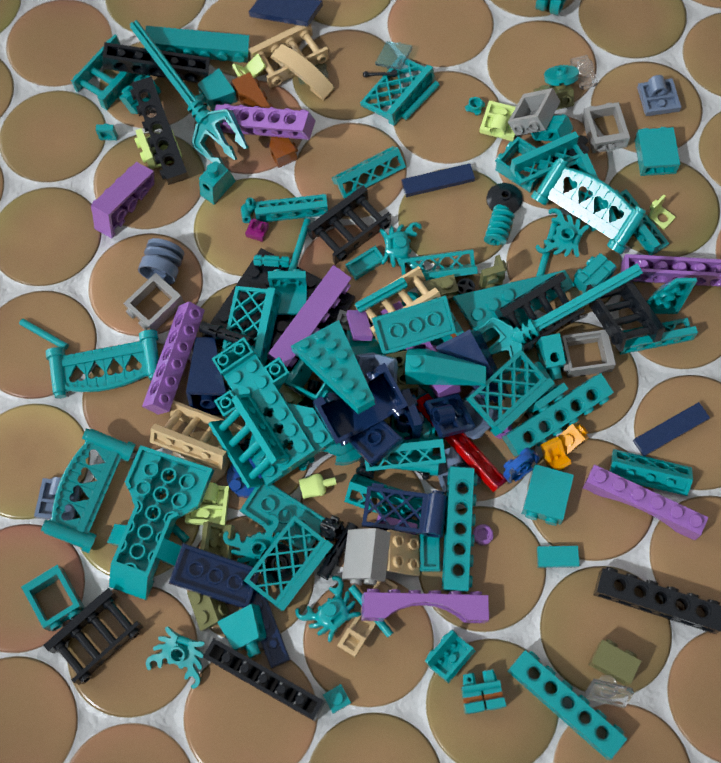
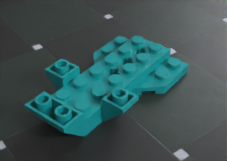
M243 337L212 358L220 374L224 376L232 391L229 390L214 400L223 417H228L236 409L231 400L235 395L249 394L289 456L285 463L270 464L260 473L266 485H272L334 443L314 408L289 404L286 401L280 388L290 372L280 357L265 366L246 338ZM269 411H272V417L267 416ZM280 426L284 427L281 429L283 431L281 434L277 432ZM253 434L251 436L249 447L256 441ZM289 443L293 444L291 445L293 447L291 450L287 449ZM261 447L251 456L255 466L266 457Z
M140 445L125 480L135 506L127 525H114L107 543L118 547L110 567V588L147 601L154 584L152 579L159 562L162 561L175 566L181 545L169 541V537L178 518L200 508L214 473L212 468ZM174 475V478L170 481L167 479L168 476ZM166 494L165 498H160V495ZM158 511L159 515L155 518L152 517V514Z

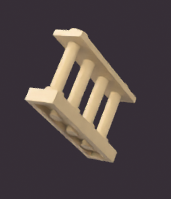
M311 24L309 27L297 25L249 48L251 60L256 54H259L266 65L265 70L269 74L266 76L269 88L278 86L282 82L296 76L287 67L274 71L266 59L281 44L290 47L314 66L329 60L327 46L319 49L312 39ZM303 40L307 42L313 51L312 54L306 57L297 46V43Z
M418 266L400 277L406 280L407 288L365 311L372 322L371 318L377 316L374 312L383 306L388 313L396 311L391 301L399 296L405 302L406 306L403 307L405 308L441 297L436 287L430 291L423 284V281L426 279L421 268ZM417 287L422 296L413 301L407 294V291ZM372 326L370 329L378 342L374 326Z
M173 400L170 411L171 418L164 427L157 424L151 427L150 443L222 470L225 466L227 451L223 449L221 444L218 447L207 444V442L213 435L208 423L224 419ZM178 420L189 423L181 434L171 430ZM232 423L228 428L232 435L235 436L243 426ZM196 426L206 430L200 440L189 437Z

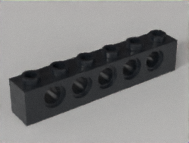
M104 42L103 69L167 78L146 48ZM161 51L182 80L199 83L208 76L210 58Z
M152 77L132 82L133 89L130 92L133 101L137 100L139 104L136 106L139 116L143 115L144 121L142 125L144 131H149L150 137L148 141L150 147L156 150V153L153 155L156 163L161 164L162 169L159 171L162 179L167 180L168 185L188 179L185 165ZM146 97L151 98L147 102L142 101ZM151 113L156 114V116L153 118L148 117V115ZM156 129L162 130L159 134L154 133ZM162 145H168L167 149H160ZM174 161V164L172 166H167L166 162Z
M611 567L602 568L599 572L594 596L712 634L721 632V605L718 601L711 599L705 601L699 599L700 596L693 593H687L686 595L680 593L679 589L667 586L664 588L658 586L659 583L652 580H646L645 582L639 580L636 575L629 573L623 575L618 573L617 569ZM614 582H620L623 585V591H618L614 587ZM634 589H641L643 597L636 596ZM656 594L661 595L663 597V604H659L656 602ZM676 601L683 603V611L677 609ZM697 607L703 609L704 617H700L697 614Z
M214 638L203 655V658L314 722L325 704L324 700Z

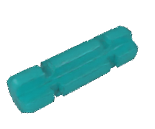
M256 254L254 255L253 262L257 266L264 264V266L279 267L281 265V267H289L290 258L288 256L279 258V256L264 255L262 257V255Z

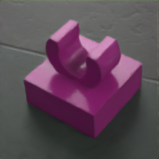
M252 218L245 232L246 237L263 242L269 229V224Z

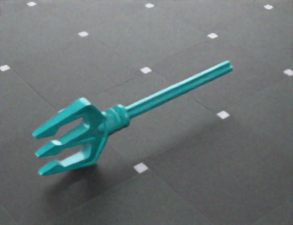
M138 20L131 22V30L188 104L187 110L189 113H192V117L197 122L192 146L212 163L217 161L225 166L222 159L215 158L205 145V141L210 136L222 146L225 154L233 160H237L233 147L228 145L220 128V124L226 120L235 132V141L244 149H248L233 111L228 109L207 110V106L203 105L204 103L201 99H196Z
M637 263L537 320L529 319L528 325L522 323L521 329L518 326L514 328L492 317L477 331L484 335L490 330L495 329L500 334V339L488 348L491 355L508 350L510 358H512L520 350L524 352V344L527 343L526 338L532 340L533 334L538 337L542 329L640 276L643 272ZM518 357L516 359V368H522L523 361ZM504 370L502 374L509 373L511 371Z

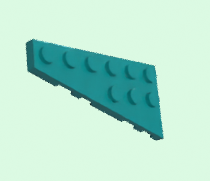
M563 270L453 296V299L471 328L477 331L492 317L512 326L508 318H498L495 311L555 274L564 273L566 279L561 282L564 292L575 285L567 272ZM551 288L546 291L547 295L545 296L549 302L558 297ZM534 298L530 301V306L534 312L543 307L539 299ZM518 308L515 310V317L518 322L527 317L524 309ZM492 329L482 336L486 343L499 335V333Z
M339 320L291 345L292 352L357 414L375 405L374 397Z

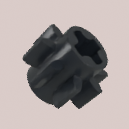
M334 515L331 516V519L326 517L320 524V535L333 542L334 538H341L345 531L344 522Z

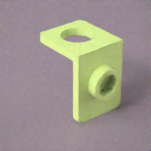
M256 54L245 67L235 63L232 65L238 77L250 72L253 78L257 77L266 67L259 54Z
M664 194L659 200H655L649 207L651 211L648 216L652 222L662 229H666L675 219L673 214L662 207L666 197ZM658 215H666L668 217V221L660 222L658 220Z

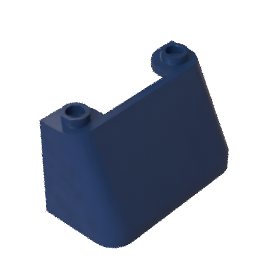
M385 363L377 366L375 370L371 373H366L364 376L374 397L375 405L362 413L357 414L335 392L327 394V398L321 396L313 400L316 412L336 445L341 444V446L350 443L352 441L351 437L392 415L396 418L406 412L404 408L408 404Z

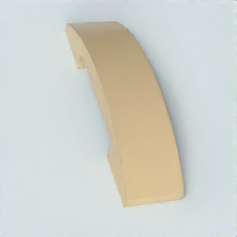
M281 44L271 55V58L280 66L287 67L311 87L310 90L323 101L334 90V86L313 64L291 48Z
M385 579V582H377L372 589H379L380 593H388V590H397L398 586ZM362 608L359 611L361 616L355 617L337 645L353 657H356L376 626L374 621H362Z

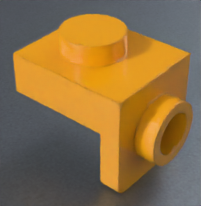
M577 423L571 424L558 436L567 454H570L582 442L589 439L586 428Z
M555 437L540 445L545 462L551 469L563 470L566 466L572 464L571 459L565 454L559 437Z

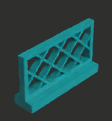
M400 56L387 71L397 70L398 79L388 81L391 75L383 76L362 99L360 105L388 119L389 124L395 126L405 111L434 81L435 76L432 66L427 65L424 67ZM402 63L408 65V68L398 70ZM414 71L421 72L419 75L412 76L411 72ZM404 73H410V77L401 79L399 75ZM411 82L408 87L402 88V83ZM399 84V89L390 90L389 86ZM380 88H388V91L378 93ZM401 93L399 98L391 99V95ZM389 96L390 100L379 102V98ZM377 98L378 103H368L369 100ZM391 105L387 112L381 110V107Z
M236 286L226 329L233 330L238 326L242 332L241 334L247 335L255 328L258 333L253 342L255 346L252 345V348L266 366L281 293L276 288L270 287L268 289ZM240 292H247L250 296L242 303L239 300ZM260 294H266L265 300L258 305L254 298ZM253 301L256 307L247 312L244 306ZM242 308L246 315L237 321L235 318L236 312ZM259 310L261 318L254 322L251 316ZM249 318L252 325L244 331L240 324ZM224 340L222 351L234 343Z
M520 350L486 380V386L477 388L466 400L492 428L490 431L493 435L497 436L509 427L555 382L550 377L547 379L525 353ZM518 357L524 362V369L516 368V359ZM504 370L511 371V381L502 380V372ZM516 372H524V382L516 381ZM529 373L535 374L539 381L537 383H529ZM490 382L498 383V393L489 392ZM502 384H511V394L502 393ZM516 385L524 386V395H516ZM477 394L485 395V405L478 404L474 397ZM489 396H498V406H489ZM502 397L511 398L510 408L502 407ZM489 409L498 410V419L495 422L489 416Z
M294 515L243 581L275 605L280 611H284L332 548L333 544L325 540ZM294 522L301 526L302 535L291 536L290 527ZM313 536L319 543L315 548L307 549L305 537ZM302 537L304 549L292 551L291 539ZM288 539L289 551L278 553L277 543L280 540ZM304 552L305 561L303 564L294 565L293 553ZM290 553L291 566L280 567L279 555ZM276 555L277 568L265 569V559L267 556ZM262 564V568H263V569H262V570H257V569L260 567V565ZM292 568L293 577L290 581L282 582L280 569ZM277 570L279 582L267 584L266 571ZM256 572H263L264 584L256 585L250 578ZM287 583L284 589H282V584ZM279 584L280 594L276 599H273L268 595V586ZM265 586V592L259 587Z

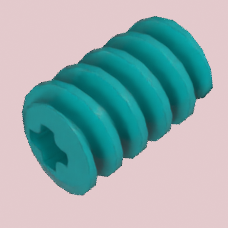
M500 204L494 206L487 227L488 230H486L484 237L485 243L492 246L505 245L507 243L506 238L509 237L508 232L511 230L510 226L513 224L512 220L515 217L508 207Z

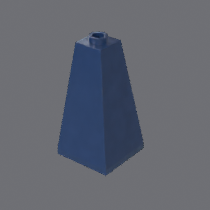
M468 330L436 346L439 353L486 366V380L498 370L480 331ZM490 382L489 392L498 393V383ZM502 384V393L509 394L505 384ZM471 385L475 390L480 387ZM489 396V402L494 401V404H497L498 396Z
M196 337L186 389L189 406L211 415L223 416L214 400L226 393L223 376L212 360L213 357L218 355L215 339Z

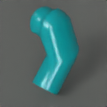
M247 198L246 203L241 207L243 223H250L251 221L250 215L256 208L254 198Z

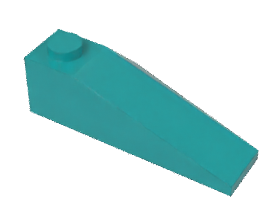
M408 349L405 361L406 384L486 386V366L429 349Z

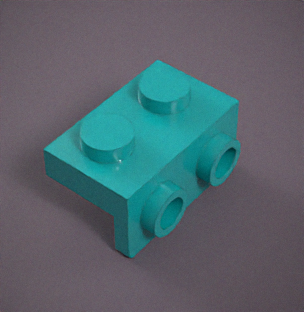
M451 629L442 637L437 647L429 652L425 662L432 671L449 684L476 651Z

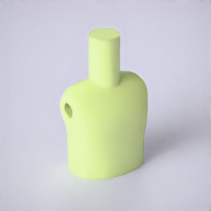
M319 473L299 479L303 499L323 496L326 493V487L337 485L335 477L323 479Z

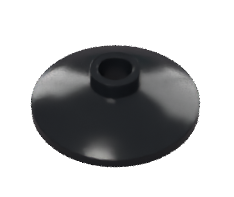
M499 183L488 191L486 197L487 205L492 211L495 205H504L512 213H515L522 205V194L512 184Z
M277 544L278 553L289 551L288 545ZM266 548V549L263 551V553L261 554L260 558L263 556V554L266 552V550H267L268 548ZM290 553L279 555L280 567L291 566ZM293 553L294 565H299L298 555ZM276 555L267 556L265 559V569L276 568L274 565ZM292 568L280 569L281 581H290L293 577ZM277 570L266 571L269 583L279 582Z

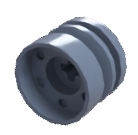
M159 238L149 239L146 245L147 248L144 251L145 256L141 259L138 272L146 279H150L157 273L169 285L174 284L179 272L178 267H180L185 255L184 251L170 241Z

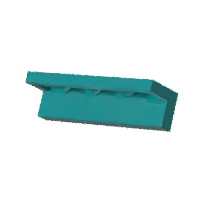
M576 131L512 159L510 170L519 185L522 186L546 175L553 165L550 159L554 156L572 162L583 155L582 150L577 144L579 136ZM572 148L577 153L575 156L566 155V151ZM539 163L546 165L543 170H537L534 167ZM523 170L530 172V175L523 179L518 173Z
M392 146L331 178L333 183L338 185L345 199L362 185L367 188L402 170L406 165L399 148ZM397 156L400 165L395 168L390 167L391 159ZM377 166H384L385 168L380 176L374 174ZM366 173L369 174L367 182L364 184L359 183L360 175ZM347 181L353 182L352 190L345 192L342 184Z
M587 153L567 164L568 167L577 164L580 171L598 178ZM567 177L572 189H575L578 186L577 182L571 181V178ZM579 190V203L585 201L586 198L590 199L593 196V192L591 190H586V192ZM600 196L595 197L594 213L608 207L607 200H602ZM612 207L610 208V223L617 220ZM589 225L592 232L597 230Z
M616 189L623 198L624 196L626 197L632 208H635L637 205L639 206L627 189L622 192ZM612 206L618 216L622 218L624 212L618 210L616 206ZM645 213V217L633 235L649 255H654L668 247L670 243Z
M326 194L255 202L256 219L262 222L318 217L328 211Z
M473 249L400 259L402 276L406 274L404 263L413 262L422 269L425 281L453 274L454 277L478 274ZM470 254V264L462 265L458 261L462 255ZM444 257H450L454 260L449 267H444L440 264ZM431 259L435 262L432 269L426 270L421 266L425 260Z
M688 318L663 322L662 324L668 332H663L661 341L653 342L650 336L628 339L625 342L623 351L619 353L622 355L692 341L698 334L696 326H690ZM684 324L685 326L683 329L674 330L676 325ZM638 327V328L623 330L622 332L624 333V332L632 331V330L639 329V328H643V327Z
M434 436L403 440L402 443L382 458L383 460L379 465L372 467L365 460L366 471L446 463L444 438ZM440 447L441 458L433 459L427 454L431 448ZM411 450H417L422 454L418 461H412L407 457ZM393 452H397L403 458L399 463H392L387 459L388 456Z
M616 449L612 451L610 472L638 485L688 496L693 482L692 467Z
M354 474L350 480L344 502L364 509L367 486H372V483H384ZM384 484V488L401 490L390 485ZM352 490L360 492L363 498L359 500L351 498ZM371 492L370 499L373 497L379 499V501L384 499L380 493ZM394 495L388 499L397 506L404 502L399 495ZM413 498L409 503L414 510H417L422 506L423 499ZM387 502L377 507L384 516L390 512ZM405 504L400 508L399 514L405 519L408 516L407 512L411 510ZM393 513L389 516L392 518L399 519L396 513ZM411 518L407 520V522L417 524V528H419V520L416 521Z

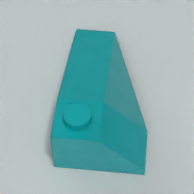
M676 278L660 286L646 302L655 314H678L695 286L697 278Z

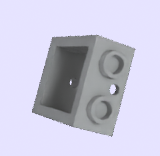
M550 88L522 95L508 121L516 136L547 129L560 104L554 89ZM537 111L536 114L529 115L530 112Z
M619 102L584 108L582 122L592 154L627 148L630 136ZM614 115L619 133L598 137L592 119Z
M155 273L123 304L127 308L125 312L132 319L136 317L139 320L138 324L144 330H157L177 311L178 306L185 302L177 291ZM157 287L171 300L148 320L135 307Z
M605 330L564 335L561 337L566 365L562 370L566 372L567 378L613 371L616 363L610 338ZM598 342L603 364L572 368L568 346Z

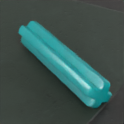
M400 278L356 302L355 306L361 313L407 288L408 284L404 278Z

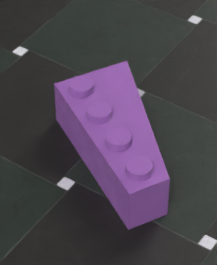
M136 162L121 177H118L115 183L107 188L91 204L94 228L112 239L116 234L114 232L116 227H121L124 224V217L127 213H132L135 210L137 200H142L155 184L154 171Z

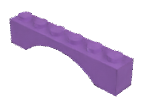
M595 464L590 470L583 489L600 497L613 499L640 509L659 519L675 532L694 541L701 536L708 517Z
M368 589L362 595V621H383L401 609L422 605L446 610L464 623H486L489 621L488 595H482V592L478 591L469 592V595H462L461 591H450L449 594H441V591L433 590L429 591V594H421L420 590H409L408 593H400V590L392 589L388 590V593H380L379 589Z

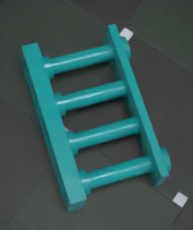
M116 34L106 41L107 43L120 44ZM103 46L80 72L73 77L71 82L76 92H79L84 87L96 94L101 107L108 110L122 94L121 91L129 86L139 74L119 71L120 73L115 78H111L100 71V68L103 66ZM95 75L109 85L104 90H101L88 81Z
M239 394L231 399L236 409L225 420L210 421L208 425L223 449L227 451L226 454L240 475L242 482L247 488H253L263 484L258 475L270 464L285 463L289 456L249 394ZM241 415L246 425L233 436L228 427ZM251 431L256 441L243 452L238 443ZM261 447L266 457L253 469L248 459Z

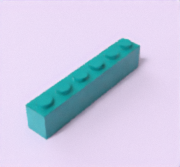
M146 26L145 28L147 34L161 51L208 57L212 60L248 63L249 35Z

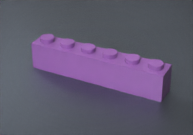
M333 265L270 350L267 358L270 361H274L280 357L286 368L288 366L292 368L298 358L292 352L291 345L320 330L317 326L320 322H326L330 316L328 313L330 308L335 309L341 301L338 297L341 293L345 295L351 287L349 284L351 277Z

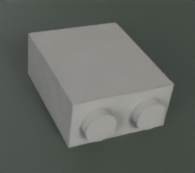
M377 528L348 530L342 578L350 580V584L362 585V582L368 585L385 582L391 532Z

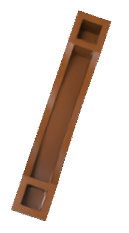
M250 72L231 80L240 103L249 107H273L272 103L268 104L265 91L260 90L257 78H253ZM271 137L269 144L270 153L278 168L297 160L296 152H298V148L295 142L291 143L290 138Z

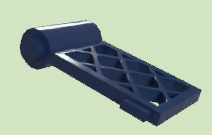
M372 483V486H367L362 527L441 538L444 532L448 497L444 495L443 491L433 490L432 493L426 494L384 488V484ZM371 492L380 493L384 499L374 505L370 500ZM394 495H399L404 502L395 508L388 499ZM413 498H422V506L414 510L409 501ZM387 502L392 511L383 516L377 507ZM406 504L413 513L403 519L397 510ZM373 510L381 517L375 523L367 522L368 514ZM395 512L401 522L397 525H390L386 518ZM415 515L420 521L419 529L410 528L406 521Z

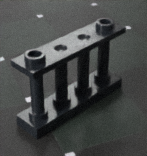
M364 185L307 226L308 236L312 240L316 237H321L334 251L332 256L335 265L346 260L350 253L380 232V229L385 230L391 224L390 212L381 216L367 201L368 189ZM358 206H363L376 220L369 227L353 211ZM344 216H349L362 232L354 237L339 222L340 219ZM331 226H334L348 241L341 248L325 232Z
M561 272L553 275L496 310L495 314L498 318H508L512 327L518 326L521 329L522 327L515 317V310L518 308L524 309L529 319L537 320L538 318L530 306V301L536 298L537 300L539 299L546 313L553 311L545 296L547 295L546 291L550 288L556 292L562 305L569 302L561 287V282L566 279L564 273ZM578 309L546 329H542L538 337L534 335L532 340L526 338L527 343L524 344V352L532 349L534 343L540 337L547 336L569 321L573 323L580 319V314L585 312L584 309Z
M632 280L587 304L619 352L623 351L626 340L648 335L653 342L661 341L665 327ZM591 284L587 285L586 292L593 288ZM620 295L625 301L605 306L601 299ZM625 308L631 309L634 313L616 319L610 314V312ZM635 321L640 322L643 328L624 333L619 327L620 325Z
M107 588L43 645L48 652L53 654L57 652L64 657L77 673L71 679L75 684L80 685L89 681L96 669L127 641L139 636L140 630L143 628L142 624L138 621L132 625L115 605V599L118 596L110 588ZM104 609H108L126 630L117 639L99 619V614ZM88 623L93 624L110 644L101 653L83 634V628ZM71 638H76L94 659L85 668L82 667L66 647V643Z

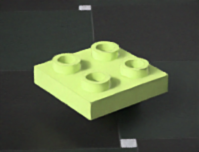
M489 100L479 133L513 141L515 134L508 121L516 107Z
M210 482L200 508L186 514L185 523L203 525V522L209 521L225 526L230 487Z

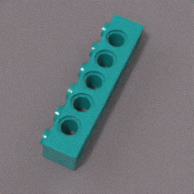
M602 373L597 374L564 395L560 400L549 405L550 407L544 411L538 412L502 436V439L513 456H519L523 449L527 447L530 449L534 445L539 447L548 441L546 437L549 435L555 436L562 432V427L567 423L570 426L579 420L578 416L581 414L587 415L595 410L593 406L596 404L602 405L610 400L609 396L614 392ZM588 391L593 395L592 401L587 397ZM572 401L578 406L576 411L571 407ZM557 411L562 415L561 421L556 419L555 414ZM541 422L546 424L545 432L540 429ZM525 432L530 434V442L524 440Z
M450 466L448 469V498L445 515L441 591L468 592L469 588H472L473 577L469 575L470 567H473L474 556L470 555L471 547H474L475 536L471 534L472 526H475L476 519L475 514H472L473 506H476V494H473V488L477 486V474H474V468ZM459 484L464 485L467 488V493H459L457 486ZM458 504L465 506V514L457 512L456 506ZM457 524L464 526V534L460 535L455 531ZM459 544L464 548L463 555L455 553V545ZM454 565L462 567L463 573L461 576L454 574Z
M524 650L507 672L604 758L612 760L627 740L623 735L625 732L616 724L612 726L607 722V716L598 709L595 711L591 708L589 700L583 695H576L572 691L573 687L567 681H560L555 676L556 672L548 665L544 667L539 662L540 658L535 653ZM530 668L538 670V679H532L529 676L528 671ZM550 682L555 685L556 691L554 694H549L546 691V683ZM564 697L572 700L571 709L563 706L562 699ZM581 712H586L589 715V722L587 724L580 721L579 715ZM598 727H603L606 730V737L604 739L597 736L596 731Z

